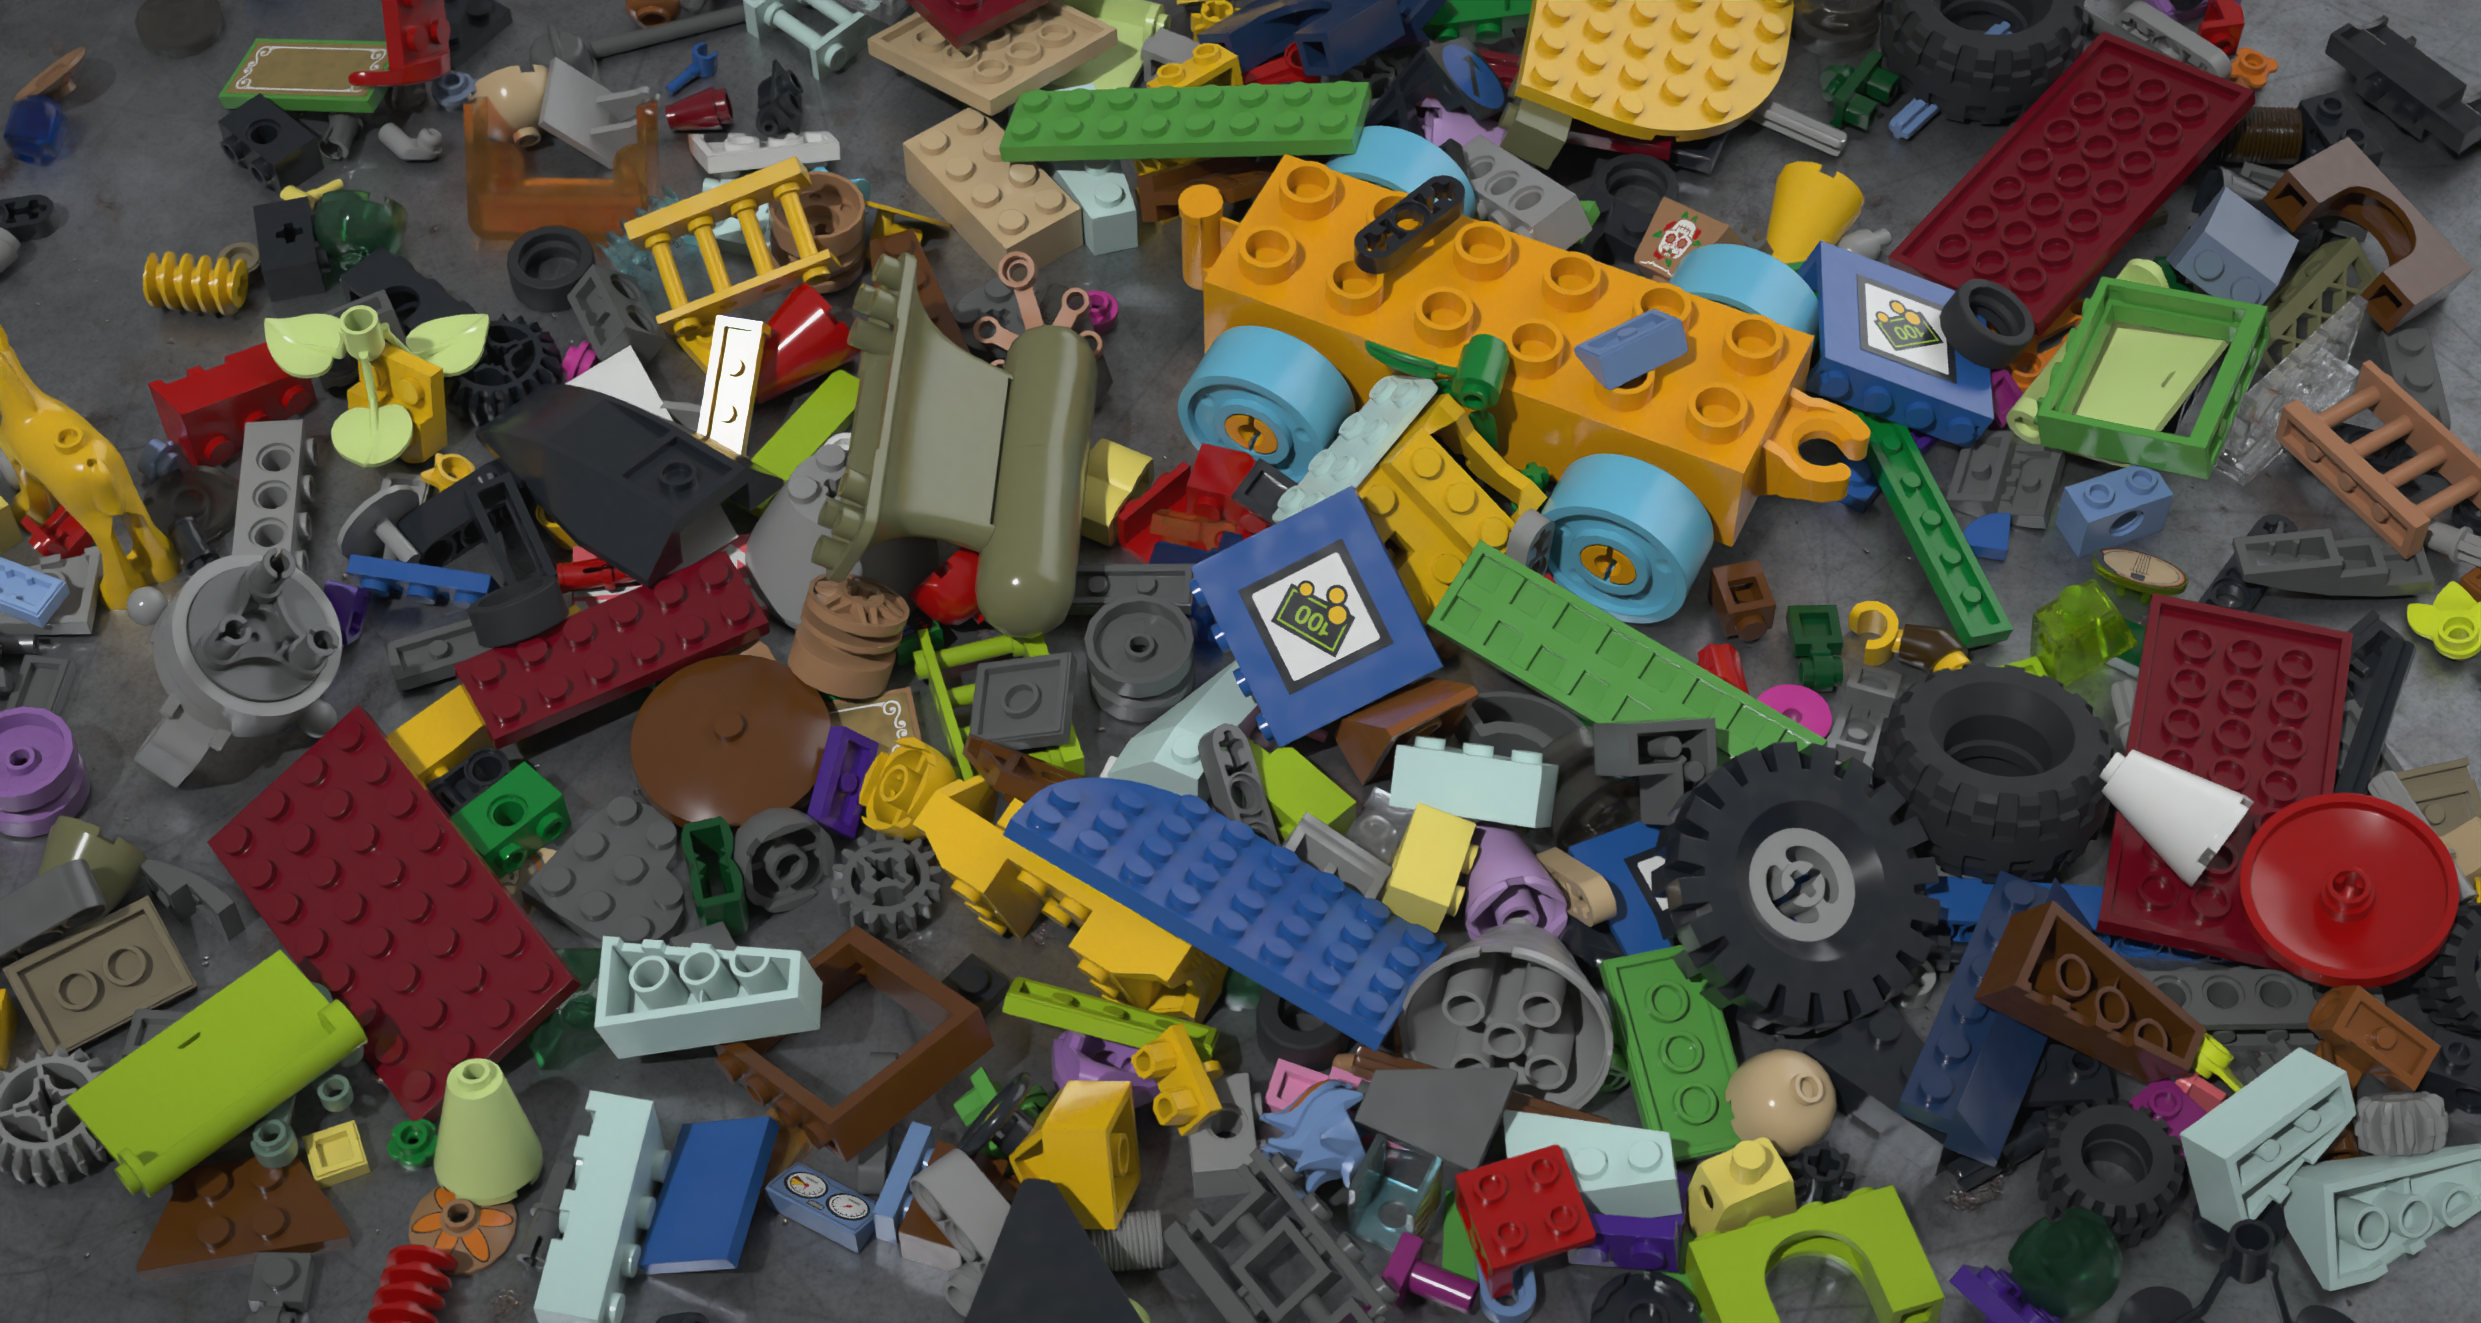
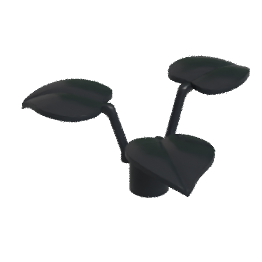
M2274 1200L2266 1206L2255 1220L2244 1219L2238 1221L2231 1227L2230 1232L2201 1217L2197 1202L2192 1216V1229L2196 1238L2209 1250L2226 1252L2225 1259L2220 1263L2219 1271L2201 1303L2193 1309L2190 1300L2175 1289L2161 1286L2147 1287L2133 1294L2125 1302L2118 1319V1323H2205L2200 1318L2208 1313L2228 1277L2232 1276L2234 1280L2243 1284H2253L2264 1277L2268 1278L2281 1323H2355L2343 1313L2319 1305H2310L2302 1309L2297 1317V1322L2290 1317L2278 1277L2280 1267L2271 1262L2273 1249L2282 1241L2286 1231L2284 1213Z

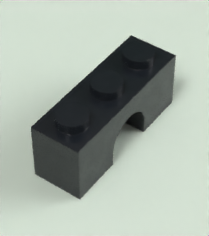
M382 246L340 277L347 303L384 289L397 318L409 316L402 322L406 337L417 326L434 319L463 314H477L468 302L464 300L459 302L446 293L443 286L437 280L425 278L415 271L412 264L403 256L396 257Z

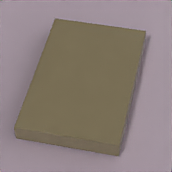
M149 896L2 968L48 1056H52L59 1045L67 1050L68 1054H71L79 1048H83L130 1024L135 1010H157L197 989V984Z

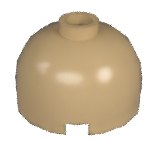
M533 64L535 72L521 73L519 65L509 66L486 75L474 84L476 93L472 95L469 92L468 100L480 128L490 138L505 144H515L517 147H529L538 143L541 140V136L548 132L538 126L549 68Z
M1778 1048L1753 1056L1731 1074L1725 1091L1726 1103L1731 1101V1110L1735 1117L1730 1120V1123L1737 1136L1742 1141H1753L1760 1137H1767L1780 1157H1794L1798 1155L1801 1148L1815 1146L1830 1130L1836 1113V1093L1829 1074L1816 1060L1796 1050Z

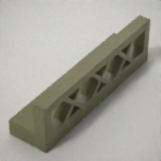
M2354 236L2321 244L2263 303V306H2268L2270 340L2258 365V369L2270 388L2280 386L2360 304L2356 299L2378 277ZM2350 264H2352L2361 279L2356 288L2347 286V271ZM2325 290L2333 292V309L2330 314L2322 312V293ZM2299 316L2308 318L2307 338L2305 340L2296 338L2297 318ZM2232 342L2222 352L2224 356H2226ZM2273 343L2282 344V364L2279 367L2276 366L2267 351Z

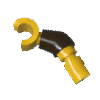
M1879 601L1857 603L1849 613L1848 628L1857 635L1869 632L1880 636V638L1875 640H1867L1864 664L1871 666L1884 664L1892 659L1895 653H1898L1899 661L1921 668L1927 674L1949 668L1951 671L1962 669L1963 665L1971 664L1967 658L1969 653L1967 647L1955 634L1945 628L1905 624L1904 630L1898 629L1899 620L1895 612L1888 605Z

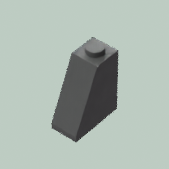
M1508 1067L1376 1070L1371 1082L1361 1080L1356 1091L1363 1093L1364 1098L1350 1107V1110L1357 1112L1354 1119L1356 1127L1436 1162L1444 1163V1165L1459 1172H1466L1482 1166L1517 1084L1518 1071Z

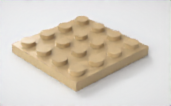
M1052 0L958 49L948 42L918 12L868 38L867 42L869 55L983 113L993 116L1017 102L1019 96L1024 92L1040 89L1118 44L1117 28L1058 0Z

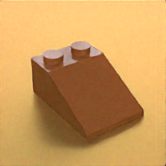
M1425 677L1385 695V698L1371 705L1367 704L1343 716L1333 737L1361 785L1364 786L1393 771L1397 744H1414L1415 736H1428L1446 739V745L1477 698L1478 692L1474 685Z

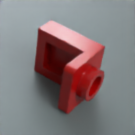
M2208 0L2203 22L2199 25L2197 35L2221 49L2227 56L2236 55L2245 24L2241 5L2235 3L2234 0Z
M62 505L58 507L43 525L29 515H26L21 521L32 534L28 540L29 544L44 557L60 554L62 559L81 556L85 552L84 548H89L94 543L91 535Z

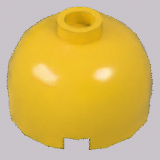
M901 737L894 741L900 747L896 748L890 755L882 751L868 769L859 795V804L866 807L867 817H861L864 824L888 838L900 837L904 838L905 841H914L917 838L923 840L927 837L913 826V822L936 789L958 780L949 759L938 750L916 737Z

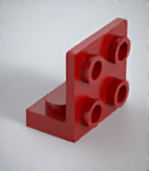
M1557 1144L1455 1175V1206L1491 1299L1513 1293V1271L1519 1270V1266L1595 1242V1230L1562 1149Z

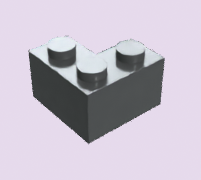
M1668 718L1593 723L1595 775L1639 776L1641 824L1670 825L1673 823L1674 820L1668 816V813L1678 799L1694 788L1692 784L1717 768L1715 718Z

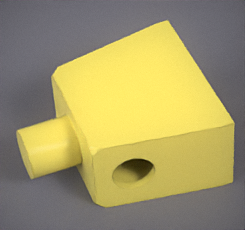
M1760 1137L1753 1141H1741L1734 1149L1709 1158L1697 1166L1687 1189L1685 1220L1696 1238L1703 1233L1713 1230L1725 1233L1745 1227L1747 1223L1761 1216L1777 1218L1797 1211L1794 1181L1770 1139Z

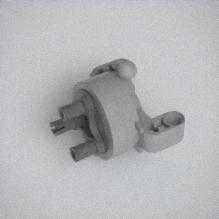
M272 548L265 555L236 554L217 559L199 569L168 605L163 593L151 586L140 587L129 595L126 606L129 617L135 623L143 626L154 625L149 642L153 644L154 661L159 679L169 695L158 711L164 717L141 745L133 761L174 788L178 787L192 772L210 746L219 752L230 736H264L280 730L285 731L297 721L299 729L306 736L322 738L337 723V715L333 706L329 702L317 699L332 683L340 665L342 655L340 624L336 612L325 593L309 576L296 568L295 558L286 549L282 548L277 556V548Z

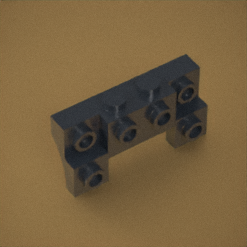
M2383 15L2377 20L2362 26H2355L2348 22L2330 34L2325 54L2357 77L2354 87L2355 92L2394 120L2399 126L2406 129L2419 140L2432 133L2458 154L2476 141L2481 143V91L2462 100L2467 85L2416 48L2417 39L2414 36L2405 40L2387 26L2388 17Z

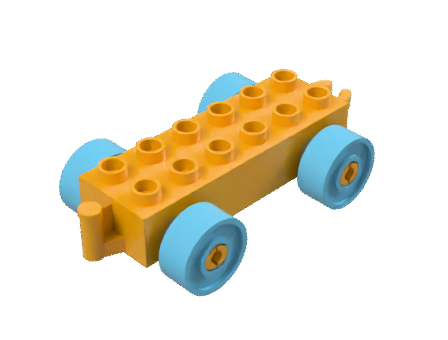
M1389 126L1363 127L1355 154H1333L1326 165L1314 161H1305L1285 154L1241 223L1223 217V199L1220 190L1211 185H1193L1186 188L1180 194L1178 209L1181 217L1183 280L1188 286L1203 291L1205 355L1179 396L1178 416L1184 432L1198 451L1202 443L1246 452L1256 462L1259 458L1263 459L1299 484L1309 472L1308 466L1311 460L1319 452L1328 449L1340 435L1339 428L1349 416L1356 411L1359 412L1370 399L1369 393L1379 380L1394 374L1417 377L1378 361L1366 350L1365 341H1371L1402 353L1432 360L1437 364L1457 368L1462 348L1469 343L1473 336L1479 334L1495 336L1506 344L1507 354L1510 358L1499 402L1493 407L1486 408V411L1492 414L1496 420L1499 448L1496 452L1507 464L1520 471L1525 470L1526 464L1530 462H1536L1538 467H1546L1549 472L1548 481L1557 484L1541 512L1542 515L1555 523L1546 574L1550 573L1557 585L1622 622L1640 624L1659 622L1678 612L1712 548L1713 542L1717 541L1733 547L1758 496L1778 495L1782 498L1804 499L1819 503L1844 499L1848 491L1851 475L1850 468L1841 462L1830 466L1810 464L1801 457L1798 451L1799 446L1803 442L1817 438L1835 443L1849 460L1859 461L1866 457L1871 432L1860 417L1839 405L1821 398H1812L1805 394L1811 354L1820 339L1818 299L1809 285L1793 269L1780 260L1759 250L1736 244L1706 245L1685 255L1677 265L1668 283H1659L1595 261L1586 254L1569 252L1508 231L1496 223L1474 219L1476 214L1475 195L1468 178L1457 163L1443 150L1425 138L1409 131ZM1447 175L1458 179L1464 185V212L1458 220L1386 273L1369 274L1357 267L1354 261V240L1356 234L1432 177ZM1404 219L1397 223L1400 228L1405 230H1416L1422 226L1415 219ZM1651 309H1656L1681 319L1688 351L1684 355L1612 390L1602 386L1574 352V348L1577 345ZM1437 373L1436 378L1431 379V380H1432V381H1436V380H1438V379H1447V380H1449V379L1454 378V377H1453V376H1448V375H1444V374H1439V373ZM1455 397L1453 398L1465 410L1468 416L1471 412L1477 411L1464 407ZM1438 431L1432 433L1434 435L1440 436Z

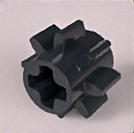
M1824 1141L1822 1145L1811 1148L1808 1146L1801 1148L1797 1157L1798 1161H1789L1787 1167L1793 1181H1796L1794 1183L1795 1199L1801 1198L1807 1204L1815 1201H1822L1827 1204L1843 1199V1191H1852L1856 1177L1854 1173L1845 1171L1850 1158L1849 1153L1840 1154L1829 1145V1141Z

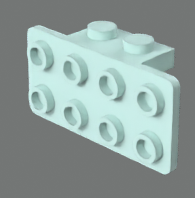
M1395 374L1379 380L1369 393L1370 399L1359 412L1349 416L1339 428L1340 435L1328 449L1319 452L1311 460L1308 466L1309 472L1298 485L1289 488L1280 497L1277 503L1279 508L1273 514L1272 520L1278 523L1350 486L1357 488L1434 396L1438 386L1431 379Z

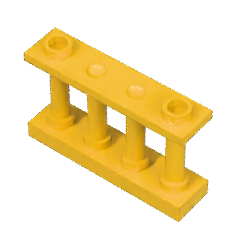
M796 156L624 223L629 240L642 252L647 250L653 253L672 309L655 317L658 325L668 334L685 336L695 333L702 328L701 323L712 320L717 315L722 316L799 286L803 282L808 283L810 286L823 283L831 277L832 272L842 269L839 260L829 249L818 252L799 199V195L802 193L801 190L812 186L806 167ZM774 200L782 204L801 258L777 269L773 265L756 216V212L759 210L758 206ZM730 217L739 221L758 275L734 286L731 284L713 229L716 227L715 223ZM687 234L696 237L715 292L690 303L670 248L674 239Z

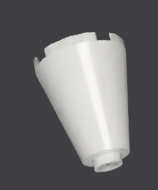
M2133 749L2126 757L2117 752L2099 776L2107 782L2101 792L2177 876L2190 887L2199 878L2209 861L2219 851L2254 802L2243 794Z

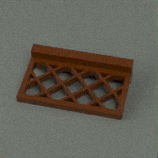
M1252 156L1202 157L1137 176L1142 222H1159L1179 216L1178 200L1180 194L1186 188L1193 185L1205 184L1219 189L1223 203H1235L1257 196L1280 161L1252 162ZM1313 159L1305 161H1314L1326 165L1329 159Z

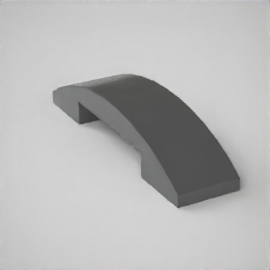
M1854 662L1831 735L1827 738V747L1837 749L1836 764L1839 765L1854 756L1873 768L1884 718L1889 717L1891 706L1896 700L1903 674Z

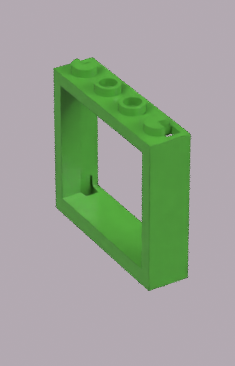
M2102 276L2091 299L2085 298L2082 308V319L2078 328L2073 327L2068 334L2066 353L2062 362H2056L2052 368L2049 381L2050 387L2045 398L2040 397L2037 400L2038 412L2033 423L2038 425L2041 446L2208 480L2270 340L2268 306ZM2114 320L2232 342L2190 437L2071 414Z

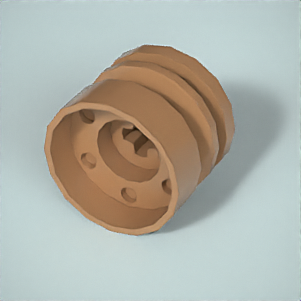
M824 171L808 172L812 186L802 189L799 199L818 252L829 249L839 260L842 268L832 272L831 277L827 281L812 287L819 294L833 293L850 286L860 277L866 263L864 198L857 186L841 175ZM774 200L768 202L771 233L769 237L770 256L775 269L801 258L782 204Z
M826 574L817 576L810 581L806 602H804L800 617L802 623L797 626L787 661L793 674L805 684L827 694L853 699L878 696L887 688L895 662L896 652L894 649L900 646L910 608L904 598L892 588L873 579L848 574L843 582L836 583L828 580Z

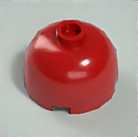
M961 547L908 596L920 611L940 624L958 626L973 618L979 625L984 620L978 608L975 593L979 553Z

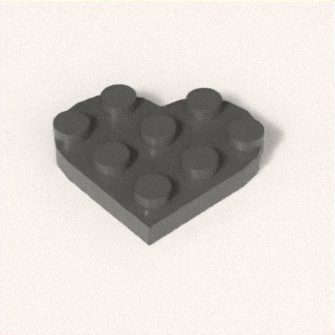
M618 796L612 799L607 807L602 808L587 819L521 889L523 900L601 950L603 936L620 937L624 943L642 944L643 939L663 940L667 945L670 942V938L677 936L685 922V896L683 888L678 879L672 874L678 864L677 848L679 840L676 827L670 820L657 812L653 806L642 802H635L634 799L628 796Z

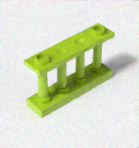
M927 628L917 630L920 650L912 652L915 672L919 681L924 679L928 681L956 776L962 781L977 775L982 777L975 768H971L969 761L962 754L970 732V726L959 729L953 712L954 708L973 704L975 683L946 690L940 670L1010 653L1013 654L1014 658L1019 656L1025 658L1048 655L1049 652L1044 637L1041 635L1030 639L1001 635L934 652ZM1072 720L1069 744L1046 746V750L1027 754L1085 776L1084 756Z

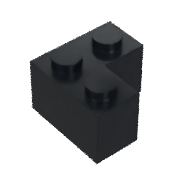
M1591 185L1579 198V201H1595L1600 215L1583 243L1573 244L1566 251L1580 252L1590 256L1595 261L1647 278L1634 264V256L1653 217Z

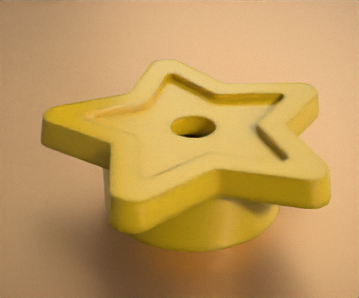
M436 453L434 468L422 472L420 479L437 487L442 492L472 473L476 465L458 454L443 455Z

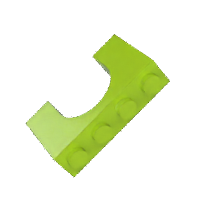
M1893 1185L1876 1190L1873 1187H1863L1853 1191L1841 1200L1827 1204L1822 1201L1811 1202L1800 1207L1795 1213L1777 1218L1761 1216L1747 1223L1745 1227L1725 1233L1722 1231H1709L1698 1236L1693 1242L1688 1243L1684 1270L1706 1323H1781L1769 1297L1765 1279L1779 1264L1801 1256L1824 1257L1836 1261L1849 1269L1863 1285L1879 1323H1937L1945 1299Z

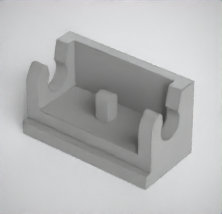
M1308 812L1304 814L1282 844V847L1293 851L1301 861L1320 872H1328L1337 876L1345 886L1366 898H1376L1392 870L1390 866Z

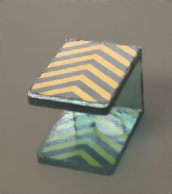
M1378 1132L1349 1187L1347 1233L1394 1252L1403 1231L1423 1239L1441 1203L1444 1159L1435 1156L1417 1190L1384 1176L1386 1135ZM1392 1203L1404 1206L1408 1210L1406 1225L1400 1228H1389L1383 1225L1378 1217L1381 1208Z

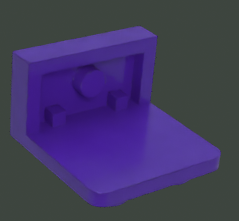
M1677 1171L1682 1214L1645 1218L1588 1213L1596 1233L1595 1242L1567 1251L1569 1263L1678 1272L1687 1207L1688 1176L1682 1171Z

